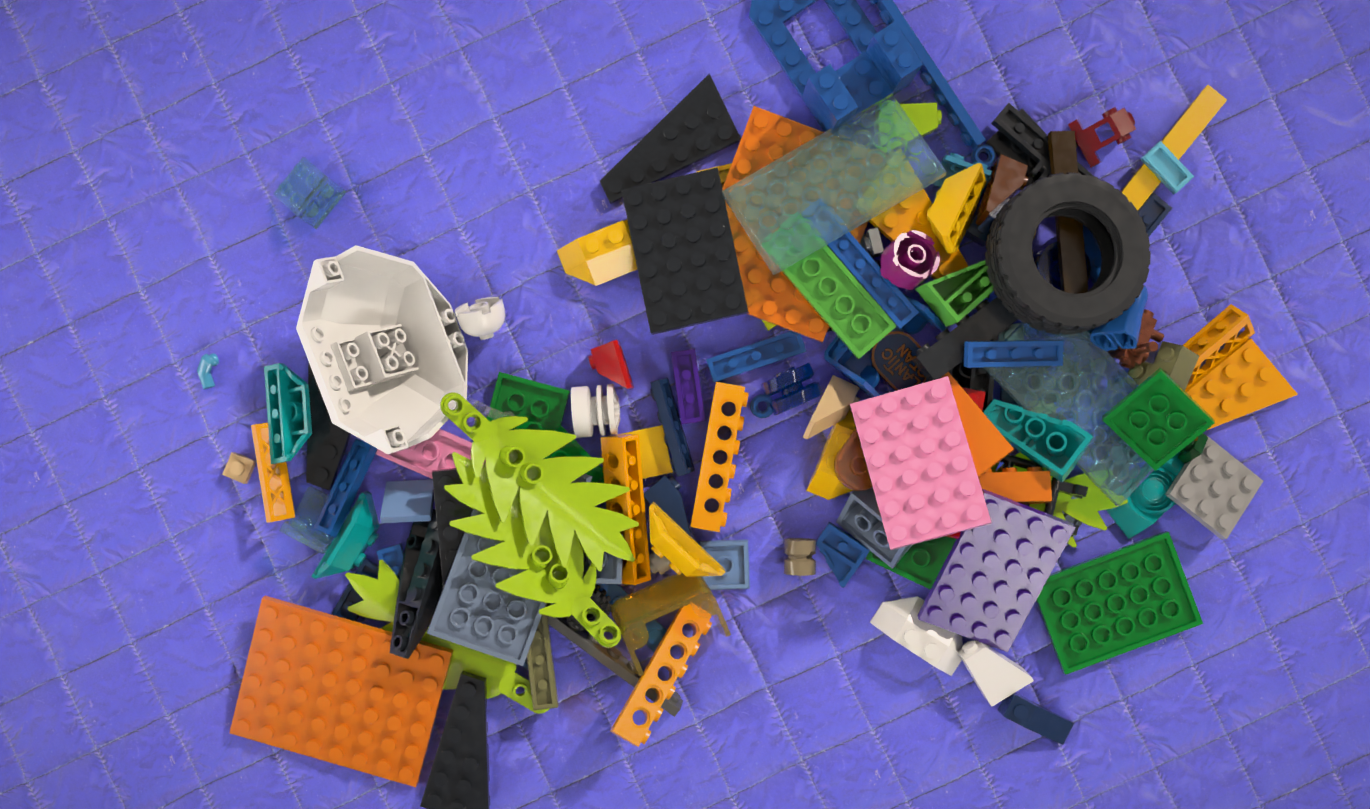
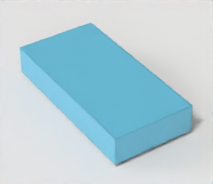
M1161 141L1154 145L1140 159L1173 195L1194 177Z

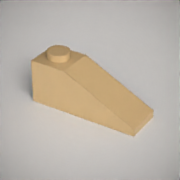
M833 375L807 426L803 438L809 439L844 420L848 411L851 410L850 404L860 400V398L856 397L860 387Z

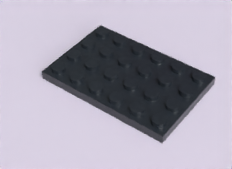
M718 167L621 190L650 333L652 335L749 313Z

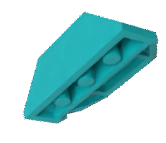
M277 363L264 367L271 464L290 462L312 435L309 384L285 364Z
M365 491L360 494L341 526L337 537L332 541L311 577L317 579L361 566L366 558L364 554L368 545L372 546L379 536L376 532L380 526L372 493Z

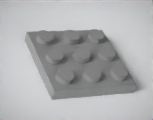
M1208 437L1202 454L1184 464L1165 495L1223 540L1228 538L1263 483V480Z

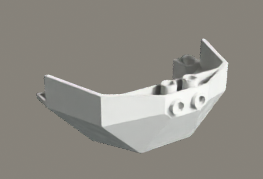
M355 245L335 257L316 259L313 262L296 330L332 423L386 454L404 450L430 439L448 421V418L440 409V402L443 396L447 393L455 392L467 400L468 348L451 304L413 261ZM454 400L448 403L449 409H455L456 402Z

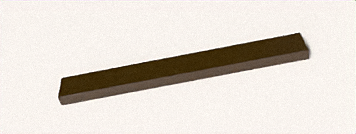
M1050 131L1048 133L1051 175L1064 173L1065 175L1068 172L1078 173L1075 131ZM1055 216L1061 291L1073 294L1086 293L1088 291L1083 224L1072 218Z

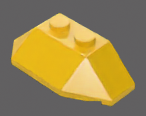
M977 163L946 178L941 189H938L936 193V199L932 207H929L927 211V220L931 224L932 231L947 253L957 251L974 216L981 191L987 182L981 163Z
M627 219L577 238L557 250L566 274L595 286L638 270Z
M851 410L848 411L844 420L833 425L806 491L828 500L854 491L845 487L838 480L834 470V461L838 451L856 428Z
M652 502L650 504V543L653 545L651 549L660 558L665 556L671 562L669 566L678 575L683 573L686 577L722 576L725 573V569L656 503Z

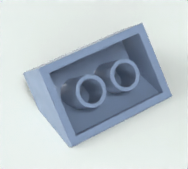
M873 487L863 491L854 490L850 494L836 523L893 569L912 545L890 550Z

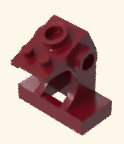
M1116 107L1102 114L1104 119L1086 129L1083 128L1079 119L1068 124L1070 130L1075 131V139L1090 167L1101 163L1096 151L1114 141L1119 145L1132 138L1130 133L1136 130L1134 126L1135 120L1132 114L1126 111L1125 107L1118 111ZM1109 123L1115 135L1101 142L1095 129Z

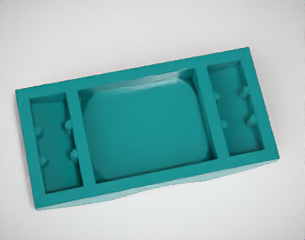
M1179 453L1156 471L1146 462L1110 490L1128 500L1127 504L1106 509V512L1128 539L1154 524L1167 510L1176 505L1165 494L1184 466V463L1178 459Z

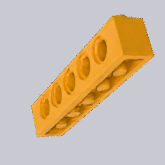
M720 382L715 383L690 527L720 532V527H725L727 513L723 512L724 504L730 502L732 489L727 488L729 478L734 479L736 465L732 464L733 454L738 455L740 441L736 440L737 430L742 431L744 417L740 416L742 406H747L749 393L744 392L745 387ZM725 402H732L735 405V413L733 415L725 416L722 413L721 407ZM721 426H728L731 429V436L727 440H721L717 436V431ZM717 450H723L727 454V459L722 464H717L713 460V454ZM718 474L723 478V483L720 487L714 488L710 486L709 478L712 475ZM710 498L716 499L719 503L717 510L712 512L706 510L704 506L706 500Z
M618 434L600 437L602 458L604 459V483L630 488L629 492L606 501L607 510L621 513L639 523L637 527L620 532L623 534L635 558L634 562L623 559L622 584L637 585L651 580L639 434Z
M688 600L682 603L610 732L634 746L639 747L640 743H646L651 734V731L648 730L651 723L659 720L664 710L661 708L664 700H669L676 689L673 686L677 677L682 678L688 668V665L685 664L688 657L695 655L700 646L697 641L701 634L706 635L710 629L712 622L709 620L712 614ZM684 624H688L693 628L692 637L688 638L682 633ZM673 645L681 649L679 659H674L670 655V649ZM660 667H665L669 671V678L666 681H662L658 677ZM649 688L657 693V699L654 703L648 702L645 698V693ZM637 710L643 712L645 720L641 725H637L633 721V714Z

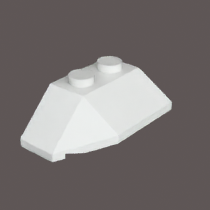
M918 596L882 602L870 623L923 660L952 676L962 661L958 654L959 649L963 646L962 636L919 620L917 615L924 600Z

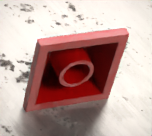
M618 340L590 349L592 355L588 356L592 370L597 369L599 374L627 389L634 388L623 350Z

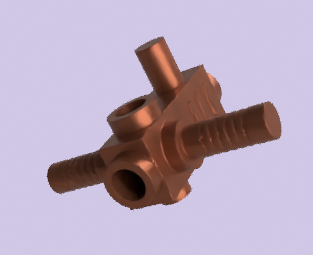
M1144 309L1139 339L1135 349H1123L1119 346L1116 350H1108V356L1119 359V365L1128 369H1133L1134 366L1145 362L1149 352H1154L1158 349L1156 342L1160 343L1164 338L1163 333L1154 329L1157 322L1153 318L1154 313Z

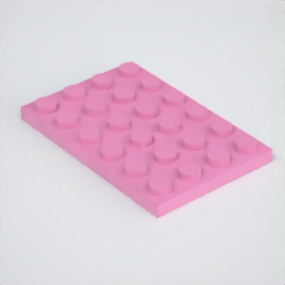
M948 376L850 404L890 550L992 524Z

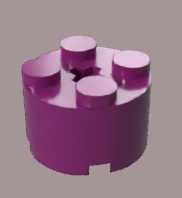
M913 230L902 233L884 249L881 255V275L900 288L912 290L931 276L939 266L940 255L939 251L936 252L933 246L935 244L934 241L920 231Z

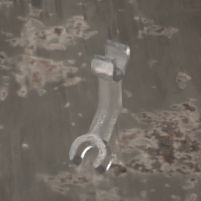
M467 398V401L481 414L490 418L497 419L506 415L515 416L510 411L501 412L483 404L479 400Z

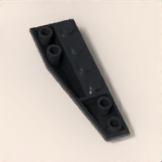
M436 509L432 511L431 521L413 522L403 554L389 653L409 659L427 631L443 591Z

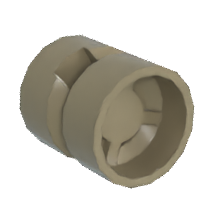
M784 539V553L788 555V558L784 560V574L796 576L815 575L816 560L812 558V555L816 554V539Z

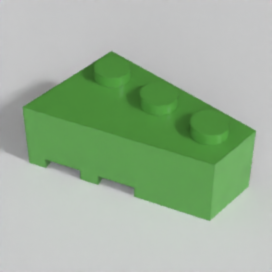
M986 260L915 288L946 327L958 323L994 291L988 277Z

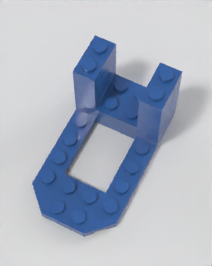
M752 0L749 12L750 21L822 130L830 135L836 134L909 86L923 65L895 21L881 31L876 32L856 0H824L860 55L836 71L829 64L816 73L784 23L818 0Z

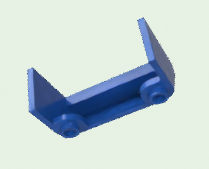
M905 295L919 313L898 330L895 327L892 331H905L908 334H916L927 323L941 331H944L946 327L927 306ZM836 336L825 350V360L871 397L880 396L874 389L880 380V375L872 366V348L861 358L857 359L842 340Z

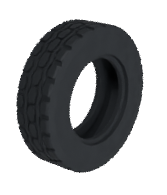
M1068 172L1065 175L1064 173H1059L1041 178L1011 198L996 215L997 218L992 222L989 229L990 234L987 235L985 260L993 290L998 299H1001L1005 308L1014 314V317L1039 331L1045 330L1046 333L1068 335L1077 334L1078 332L1082 333L1104 325L1123 314V311H1127L1135 302V298L1139 297L1144 288L1143 284L1147 280L1151 251H1149V237L1146 233L1142 217L1139 216V212L1132 202H1129L1120 190L1115 189L1113 185L1104 180H1098L1097 177ZM1052 216L1072 218L1086 226L1097 240L1101 251V270L1095 284L1086 293L1073 294L1061 291L1050 285L1039 273L1033 259L1032 242L1035 231L1044 218Z

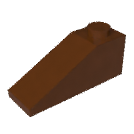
M1002 154L999 156L990 169L992 174L987 180L975 224L981 225L1013 198L1018 190L1022 191L1028 181V177L1025 176L1028 165Z

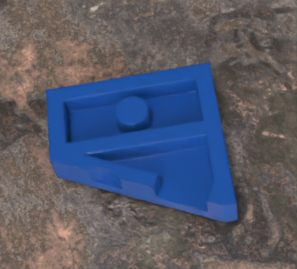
M828 522L816 540L817 547L824 555L839 585L844 588L870 550L831 522Z

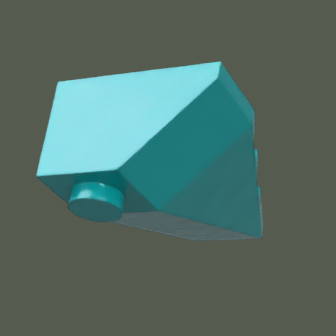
M995 399L983 412L1009 444L1037 466L1042 467L1044 471H1050V475L1061 483L1076 466L1093 439L1091 434L1071 421L1052 418L1047 414L1035 413L1025 410L1023 407Z

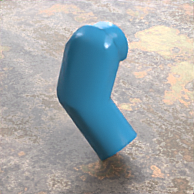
M214 353L203 355L197 368L203 390L215 386L211 369L212 366L219 364V359Z

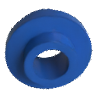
M987 144L977 146L971 153L972 163L974 161L987 165V168L992 166L996 160L995 150ZM980 153H985L987 155L986 161H981L979 159Z
M766 394L755 396L750 403L751 412L758 418L769 417L775 408L773 399ZM761 401L767 404V408L764 411L758 409V403Z

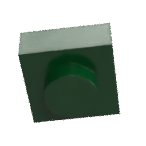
M1202 433L1180 451L1178 459L1186 464L1201 455L1208 437Z

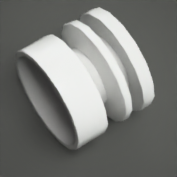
M607 384L606 396H603L602 385H597L596 396L591 397L588 386L571 387V411L576 438L592 437L595 425H598L601 436H605L607 424L610 426L611 435H618L620 405L614 384Z

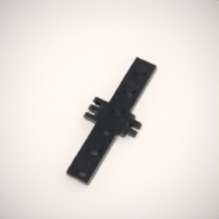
M1008 103L991 124L1037 163L1028 174L1030 177H1034L1038 171L1041 175L1036 181L1050 176L1048 136ZM1078 163V173H1081V175L1087 174L1093 176L1088 170H1086L1081 164Z

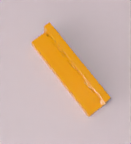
M1230 304L1183 344L1184 347L1199 355L1185 392L1255 334L1248 314ZM1244 327L1245 330L1238 335V332ZM1225 343L1224 348L1220 352H1218L1220 347ZM1206 360V363L1200 368L1201 363Z
M268 423L251 425L266 522L295 518L287 462L271 464Z

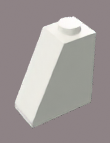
M974 640L965 643L958 651L979 690L991 706L996 705L1034 681L1024 668L989 645Z

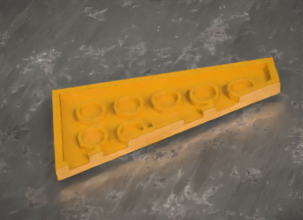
M897 150L852 207L875 228H878L891 242L902 233L913 230L928 235L935 244L933 246L936 252L939 251L940 255L939 266L931 275L934 280L969 267L959 248L956 252L947 253L933 233L931 224L927 220V211L933 204L902 150Z
M1251 338L1246 340L1186 391L1214 419L1215 424L1208 429L1298 395Z

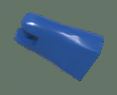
M1145 285L1139 297L1135 298V302L1127 311H1123V314L1093 330L1090 340L1095 346L1105 351L1116 350L1119 346L1123 349H1135L1137 347L1142 315L1148 300V291Z

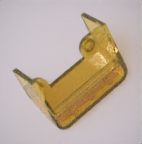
M676 573L621 597L612 604V617L621 631V638L634 669L639 676L644 673L635 650L646 645L649 633L645 624L691 604L696 615L702 618L713 616L720 633L726 637L731 635L719 605L703 576L686 577L683 573L680 575Z

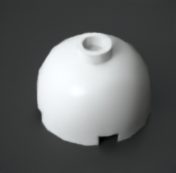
M499 297L475 300L476 303L468 306L467 302L455 309L461 329L470 336L480 337L481 340L492 338L494 332L498 331L504 324L506 317L503 300L499 299Z

